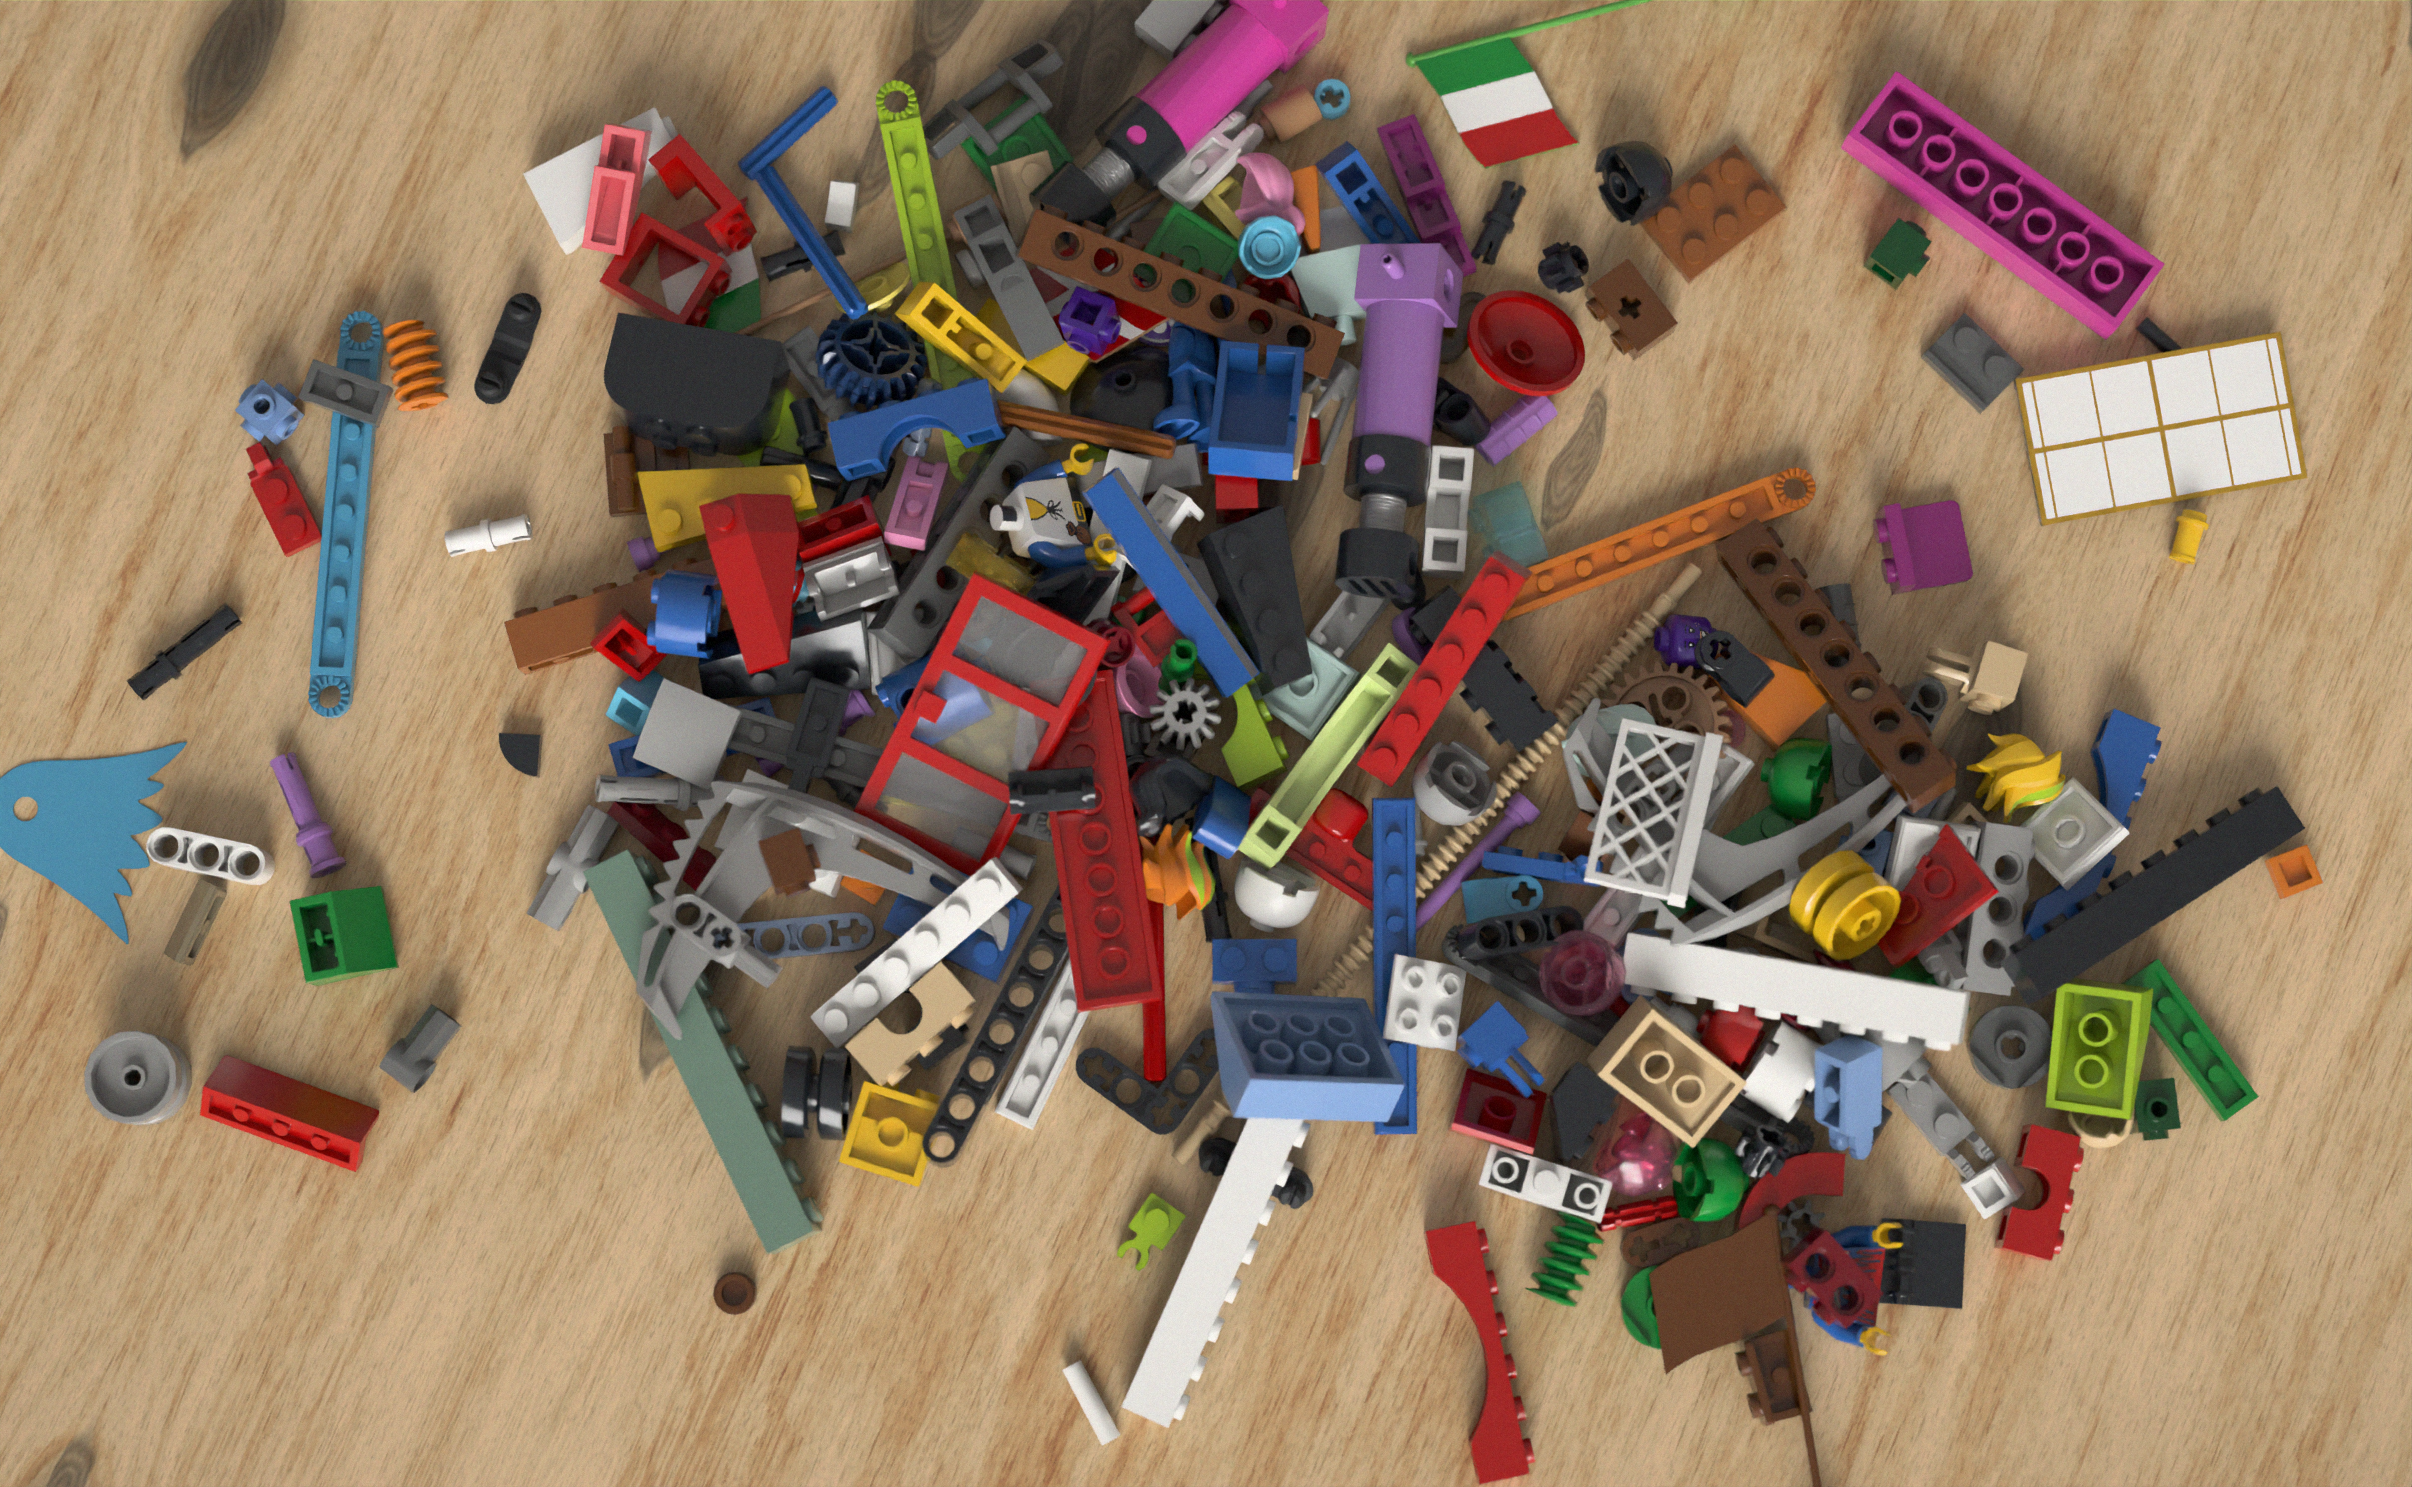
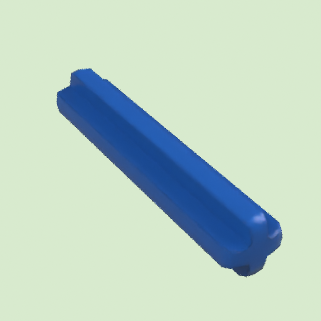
M825 86L818 88L738 161L737 165L740 171L748 179L755 180V175L758 171L763 170L765 166H770L837 105L838 101L835 95Z

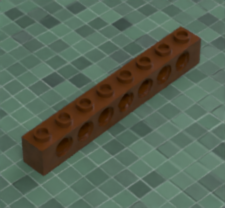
M1045 204L1043 211L1039 209L1032 210L1015 257L1224 341L1259 344V355L1266 357L1267 345L1290 346L1287 342V332L1292 326L1299 325L1306 333V341L1302 348H1305L1304 373L1319 379H1328L1345 335L1344 332L1335 329L1337 321L1314 313L1312 319L1297 314L1299 306L1280 298H1276L1274 304L1259 298L1260 290L1238 282L1236 289L1222 284L1223 275L1209 269L1200 267L1198 273L1182 267L1185 260L1161 251L1159 258L1144 252L1146 244L1135 239L1122 236L1121 242L1108 238L1105 236L1106 228L1090 221L1084 220L1082 227L1066 221L1069 213ZM1062 232L1072 234L1077 243L1075 252L1068 257L1060 255L1055 248V239ZM1100 248H1108L1115 256L1114 267L1108 272L1098 270L1094 264V255ZM1140 263L1149 265L1154 273L1152 283L1145 288L1139 287L1134 282L1132 276L1134 268ZM1178 279L1188 281L1192 287V295L1185 303L1177 302L1171 294L1172 285ZM1218 294L1224 295L1230 302L1229 313L1221 319L1215 317L1210 310V302ZM1255 310L1263 311L1268 317V326L1260 334L1254 333L1248 324L1249 316Z
M1757 518L1716 545L1718 562L1914 814L1955 786L1954 770L1957 768L1954 759L1944 747L1937 749L1929 739L1932 734L1925 721L1919 715L1912 717L1904 707L1907 703L1899 688L1894 683L1887 685L1879 675L1882 672L1881 667L1869 651L1862 653L1854 643L1857 640L1856 635L1849 624L1843 619L1838 622L1830 612L1832 605L1824 592L1819 588L1814 591L1805 580L1808 578L1807 572L1798 559L1793 557L1789 560L1782 551L1784 544L1777 532L1771 526L1765 529ZM1762 563H1770L1775 566L1768 573H1759L1754 570ZM1785 594H1794L1799 597L1793 604H1783L1778 601ZM1810 625H1818L1824 629L1815 636H1809L1802 632ZM1835 656H1841L1848 660L1842 667H1832L1827 664L1828 660ZM1858 688H1867L1873 692L1867 699H1857L1851 695ZM1883 720H1893L1898 724L1894 730L1888 732L1881 731L1876 727ZM1908 752H1917L1924 757L1916 764H1908L1901 759Z

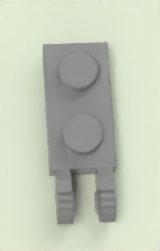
M1928 1072L1910 1088H1907L1902 1082L1898 1081L1886 1091L1939 1155L1945 1156L1967 1180L1975 1174L1972 1169L1973 1167L1954 1149L1963 1139L1973 1148L1975 1154L1988 1163L1995 1157L1983 1139L1974 1132L1975 1127Z

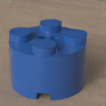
M668 569L661 579L655 578L652 585L651 602L657 604L656 620H650L647 644L656 646L659 653L709 659L714 648L706 647L708 637H717L721 615L722 591L714 590L713 586L719 583L718 575Z

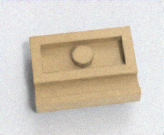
M1048 150L990 167L1002 208L1009 221L1007 225L1016 245L1020 244L1034 209L1029 202V194L1053 172Z

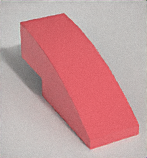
M614 123L605 124L599 164L594 167L582 248L624 255L642 187L652 131Z

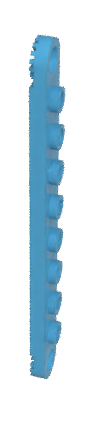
M355 311L353 314L347 315L348 317L342 321L336 367L380 382L384 342L383 326L371 313ZM362 322L371 324L373 335L370 336V340H366L365 343L353 341L351 334L357 324ZM332 412L310 664L311 676L308 700L312 709L325 718L341 717L350 709L353 701L376 435L375 426ZM328 686H337L341 691V702L339 701V704L334 708H324L320 702L321 692Z

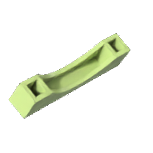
M1390 643L1376 655L1249 825L1247 833L1238 847L1241 852L1266 871H1269L1278 863L1335 781L1398 701L1419 668L1418 664Z

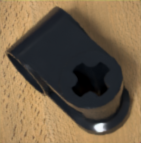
M1438 376L1432 429L1438 432L1441 431L1466 446H1473L1482 442L1490 432V420L1469 394L1459 390L1450 382Z
M1727 631L1711 632L1699 639L1695 645L1694 656L1698 665L1716 680L1735 702L1747 708L1775 678L1774 672L1765 662L1751 653ZM1719 642L1723 646L1720 651L1722 657L1712 659L1710 654L1713 648L1710 645Z

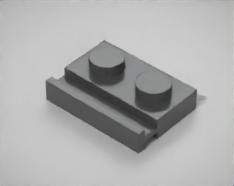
M1966 313L1921 357L1979 414L2024 370Z

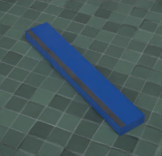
M1113 468L1085 489L1082 494L1183 639L1195 644L1198 651L1196 659L1221 695L1228 698L1258 675L1260 672L1119 468Z

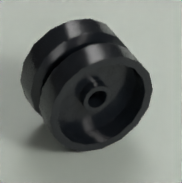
M789 1046L785 1060L782 1087L781 1117L783 1137L807 1139L812 1132L816 1113L817 1130L821 1139L845 1141L853 1097L851 1053L846 1048H827L822 1055L818 1073L817 1057L812 1047Z

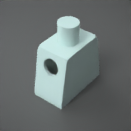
M1361 244L1298 257L1294 268L1288 271V275L1295 280L1301 295V306L1305 316L1312 319L1314 313L1338 322L1335 329L1345 333L1340 346L1349 345L1357 341L1353 321L1366 318V312L1354 299Z

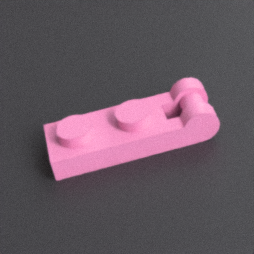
M908 456L884 532V543L925 551L942 492L948 480L949 462L937 460L936 464L922 461L920 456Z

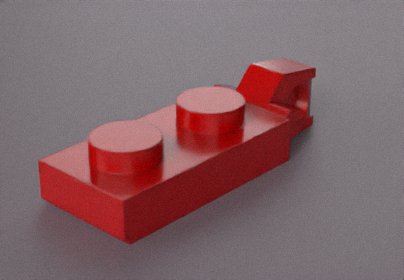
M261 442L246 448L255 470L247 473L251 481L250 485L284 555L290 557L321 542L322 531L291 468L285 464L281 457L273 460L267 447L263 446Z

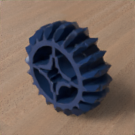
M874 309L870 315L864 314L854 320L849 318L847 313H843L838 320L832 319L826 330L820 335L815 354V363L818 365V377L824 378L825 389H836V400L846 397L850 399L851 407L856 403L864 404L867 412L873 405L879 406L887 401L898 400L904 402L905 400H911L916 394L919 381L925 377L927 357L924 355L925 344L917 342V332L906 331L905 322L898 324L893 322L891 314L886 318L880 317Z

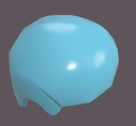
M1276 215L1260 216L1245 225L1239 235L1237 245L1238 255L1245 269L1250 274L1262 279L1280 278L1294 268L1301 249L1295 226Z

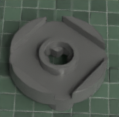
M2014 1005L1996 1007L1984 1013L1976 1021L1971 1029L1966 1048L1973 1068L1989 1084L2007 1090L2027 1087L2038 1082L2049 1070L2052 1030L2045 1019L2030 1008ZM2004 1037L2009 1040L2017 1037L2021 1041L2017 1047L2021 1052L2019 1057L2016 1058L2012 1054L2007 1057L2004 1056L2002 1053L2004 1046L2001 1043Z

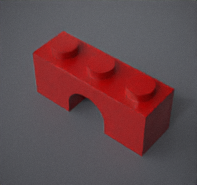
M2034 1124L2023 1125L2014 1166L2027 1169L2038 1177L2042 1186V1195L2039 1202L2029 1210L2012 1206L2003 1208L1994 1248L2042 1261H2052L2054 1254L2059 1255L2065 1236V1231L2060 1229L2063 1213L2068 1214L2074 1200V1189L2069 1188L2073 1172H2079L2084 1157V1148L2079 1147L2081 1137Z

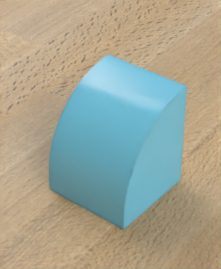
M654 670L640 682L629 676L618 686L606 716L634 735H641L664 677Z

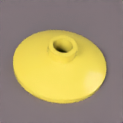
M898 262L854 285L869 306L868 311L871 310L872 312L875 309L879 313L888 309L893 304V298L905 288L910 281L911 274L909 267L905 263ZM835 297L837 309L840 312L846 313Z

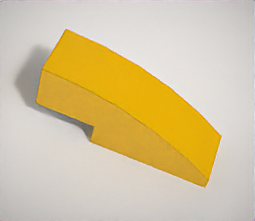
M988 298L975 317L1027 361L998 302ZM1064 341V344L1029 362L1027 361L1022 368L1067 397L1090 363L1087 355L1075 351Z

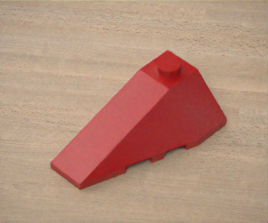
M738 493L700 505L699 509L708 546L747 672L752 674L790 662L794 613L792 612L794 586H797L796 559L797 549H800L801 533L792 497L780 494Z

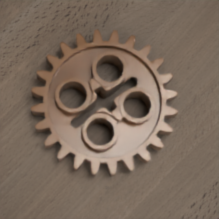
M1656 661L1654 673H1649L1643 665H1639V678L1634 679L1631 675L1625 673L1624 679L1627 686L1624 688L1615 684L1611 686L1617 695L1615 700L1602 699V703L1607 708L1620 704H1634L1642 707L1654 717L1656 725L1660 726L1650 702V697L1656 695L1661 715L1669 724L1667 728L1683 732L1694 731L1698 732L1701 736H1706V732L1723 736L1722 743H1730L1732 741L1727 733L1721 731V729L1733 725L1729 717L1720 716L1729 709L1726 701H1716L1722 692L1717 686L1707 689L1711 680L1706 674L1695 680L1696 670L1691 665L1683 674H1681V669L1677 663H1672L1667 672L1660 661ZM1676 694L1686 695V702L1682 708L1674 711L1668 710L1667 704L1672 696ZM1658 738V742L1660 744L1665 741L1664 739ZM1668 748L1664 750L1667 755L1670 754ZM1721 749L1719 758L1725 759L1726 754ZM1643 763L1639 767L1643 771L1651 763ZM1688 770V772L1682 777L1683 780L1685 781V783H1686V781H1687V777H1688L1689 770Z

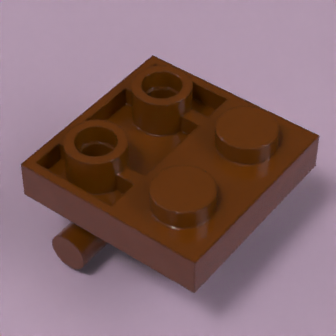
M615 426L612 428L613 433L603 434L609 515L611 517L647 514L637 472L690 470L689 448L676 446L674 450L659 448L653 445L652 441L632 434L629 431V426Z

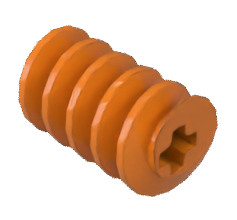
M421 320L401 321L383 329V335L390 340L386 344V351L388 354L393 355L388 362L391 370L396 371L392 375V383L400 387L394 393L395 399L402 403L397 409L399 411L428 409L449 398L448 393L435 391L436 387L446 382L444 377L432 375L433 371L443 367L442 362L429 359V356L440 351L438 345H429L426 340L435 337L437 331L434 329H424L423 324L425 322Z

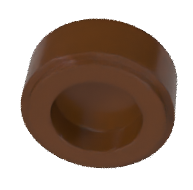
M727 1273L715 1284L713 1292L715 1303L719 1309L727 1314L737 1315L745 1313L756 1302V1284L745 1273Z

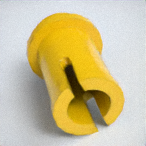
M2184 509L2182 515L2176 517V522L2179 525L2172 551L2169 554L2170 559L2181 563L2195 564V557L2203 530H2208L2209 524L2206 523L2207 515Z

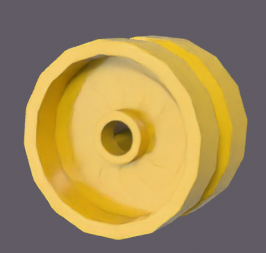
M1852 850L1838 851L1823 858L1799 881L1791 896L1789 912L1791 919L1804 932L1814 937L1815 942L1829 956L1836 960H1848L1866 952L1890 929L1898 914L1900 897L1898 891L1885 878L1875 873L1874 868L1859 854Z

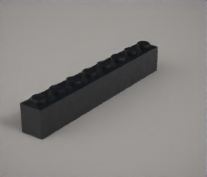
M2278 786L2264 793L2259 787L2255 788L2237 800L2241 807L2230 813L2226 807L2206 819L2205 822L2209 828L2198 834L2193 828L2172 841L2176 849L2167 855L2160 849L2142 860L2140 863L2144 869L2133 876L2128 870L2108 882L2107 884L2111 891L2101 897L2095 891L2075 903L2074 905L2078 912L2067 918L2062 912L2041 925L2045 933L2036 939H2033L2031 934H2028L2008 946L2012 954L2001 960L2000 964L2026 1004L2029 1005L2044 998L2304 830L2305 827Z

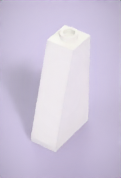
M655 107L620 124L652 131L642 187L656 175L648 159L678 135L669 116L661 119ZM603 134L523 174L566 255L573 252L583 243L594 167L599 164Z

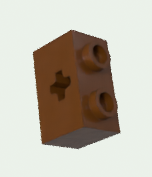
M1629 258L1590 285L1585 295L1588 300L1585 302V305L1592 317L1599 323L1601 321L1606 323L1613 332L1610 338L1615 347L1623 355L1629 353L1634 361L1671 335L1678 324ZM1622 307L1626 310L1633 307L1636 310L1634 317L1629 314L1624 317L1621 316Z

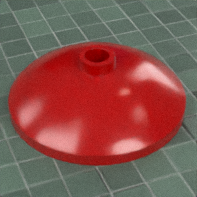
M1517 290L1496 292L1480 301L1469 318L1467 339L1475 360L1493 380L1512 391L1530 396L1554 395L1569 388L1583 369L1585 347L1578 328L1563 310L1543 297Z

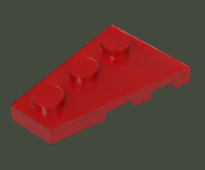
M1947 823L1938 834L1940 838L1927 856L1924 855L1915 867L1917 871L1903 891H1898L1900 897L1898 914L1890 929L1877 942V945L1892 966L1897 969L1999 892L1954 829Z

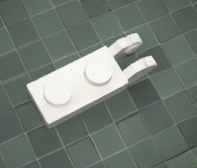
M1235 110L1215 129L1210 130L1186 153L1187 156L1158 182L1157 187L1160 193L1173 203L1177 201L1184 207L1192 210L1239 163L1237 158L1251 153L1259 145L1263 138L1264 130L1259 125L1253 123L1242 131L1247 120L1245 115Z

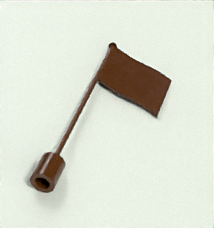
M1769 1204L1764 1209V1214L1766 1215L1732 1235L1680 1253L1649 1273L1665 1375L1694 1356L1747 1338L1785 1316L1813 1487H1822L1789 1284L1783 1276L1786 1273V1268L1780 1262L1784 1254L1777 1212L1781 1210L1776 1204Z

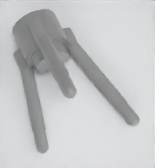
M1335 358L1327 380L1313 377L1302 387V393H1310L1322 383L1319 388L1323 394L1310 412L1313 418L1319 415L1330 399L1340 401L1343 397L1321 456L1320 463L1322 465L1328 463L1350 405L1357 395L1355 385L1359 379V371L1352 364L1341 358Z

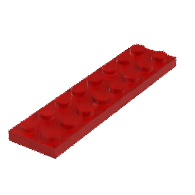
M1112 669L1097 671L1093 689L1075 710L1045 769L1093 766L1095 808L1048 812L1077 1012L1162 1000L1133 802L1129 793V776ZM1074 675L1029 681L1030 692L1059 706ZM1034 715L1039 745L1050 722Z

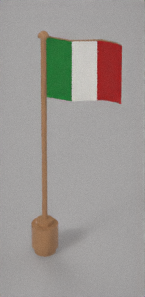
M985 194L949 210L952 218L945 221L948 230L944 231L946 239L953 237L956 244L964 241L966 247H969L953 213L985 197ZM992 194L991 197L1004 223H1009L996 194ZM745 197L739 201L747 213L748 197ZM718 211L676 231L724 258L733 270L730 274L732 276L730 286L721 297L717 296L709 308L710 317L703 328L749 335L833 294L828 287L762 319L760 278L751 243L744 250L737 253L733 252L730 256L725 257L704 225ZM660 238L658 244V265L667 308L679 315L709 266ZM906 250L850 276V279L855 284L907 259Z

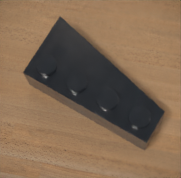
M1283 504L1212 532L1196 543L1237 639L1260 672L1254 678L1262 696L1298 682L1312 674Z

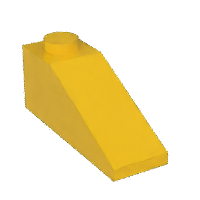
M920 281L895 313L925 340L981 380L987 378L993 389L1001 394L1027 362L935 282Z

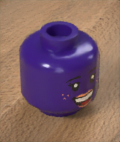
M1672 614L1666 619L1663 627H1657L1654 635V649L1660 652L1666 666L1670 667L1672 663H1677L1679 668H1688L1691 665L1694 669L1699 670L1702 667L1695 660V645L1703 636L1717 631V629L1712 628L1710 621L1705 617ZM1719 642L1714 645H1710L1713 648V651L1710 654L1712 659H1714L1717 654Z

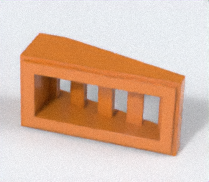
M1312 165L1291 172L1294 183L1292 203L1293 206L1301 210L1305 218L1304 230L1300 235L1307 255L1317 254L1321 248L1318 170L1316 165Z

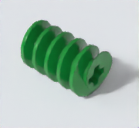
M1558 1211L1557 1215L1566 1225H1553L1550 1231L1559 1241H1546L1544 1243V1247L1552 1254V1257H1538L1537 1262L1546 1271L1545 1273L1532 1272L1530 1278L1539 1286L1538 1289H1525L1562 1306L1576 1307L1577 1301L1568 1294L1569 1290L1583 1291L1584 1286L1575 1277L1576 1275H1590L1591 1271L1582 1261L1583 1259L1596 1260L1598 1256L1589 1248V1245L1603 1244L1605 1240L1596 1232L1597 1227L1572 1215Z

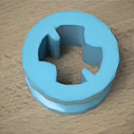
M1324 80L1315 90L1314 100L1320 109L1322 117L1329 120L1339 119L1349 109L1350 92L1345 83L1340 80ZM1331 91L1334 96L1340 94L1343 99L1339 98L1338 107L1333 108L1330 103L1323 105L1321 100H1325V92Z

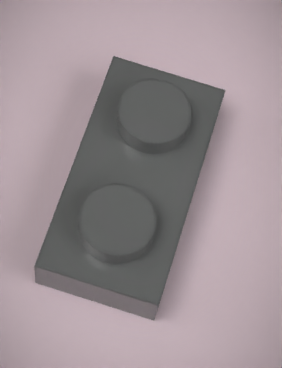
M313 359L298 397L304 402L379 428L393 389L391 386Z

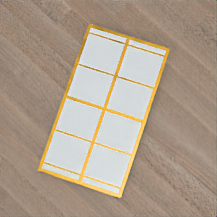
M2281 331L2014 379V389L2016 390L2040 526L2308 478Z

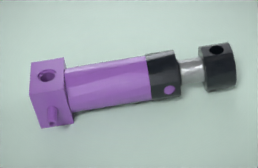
M1440 243L1361 244L1354 299L1366 312L1352 438L1348 445L1343 490L1345 495L1361 502L1362 505H1360L1359 527L1344 530L1340 534L1334 583L1342 591L1354 595L1394 599L1408 597L1414 593L1419 543L1411 535L1402 533L1404 532L1405 507L1422 505L1427 498L1432 454L1430 444L1444 327H1457L1463 272Z

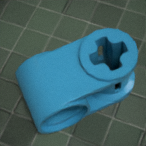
M1529 875L1483 878L1461 883L1467 924L1488 917L1537 910L1543 899L1541 884ZM1519 885H1526L1528 891H1535L1536 896L1530 898L1528 906H1522L1519 899H1513L1512 894L1518 893Z

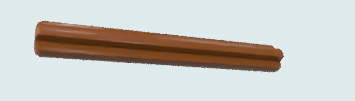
M997 400L1003 425L1015 426L1030 431L1171 459L1175 453L1177 441L1172 435Z

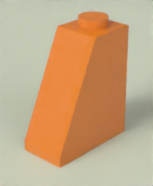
M1750 651L1770 667L1775 674V678L1747 708L1735 702L1710 675H1708L1711 680L1709 687L1717 686L1722 692L1720 698L1726 701L1728 706L1774 752L1826 700L1803 671ZM1719 653L1714 659L1722 657Z

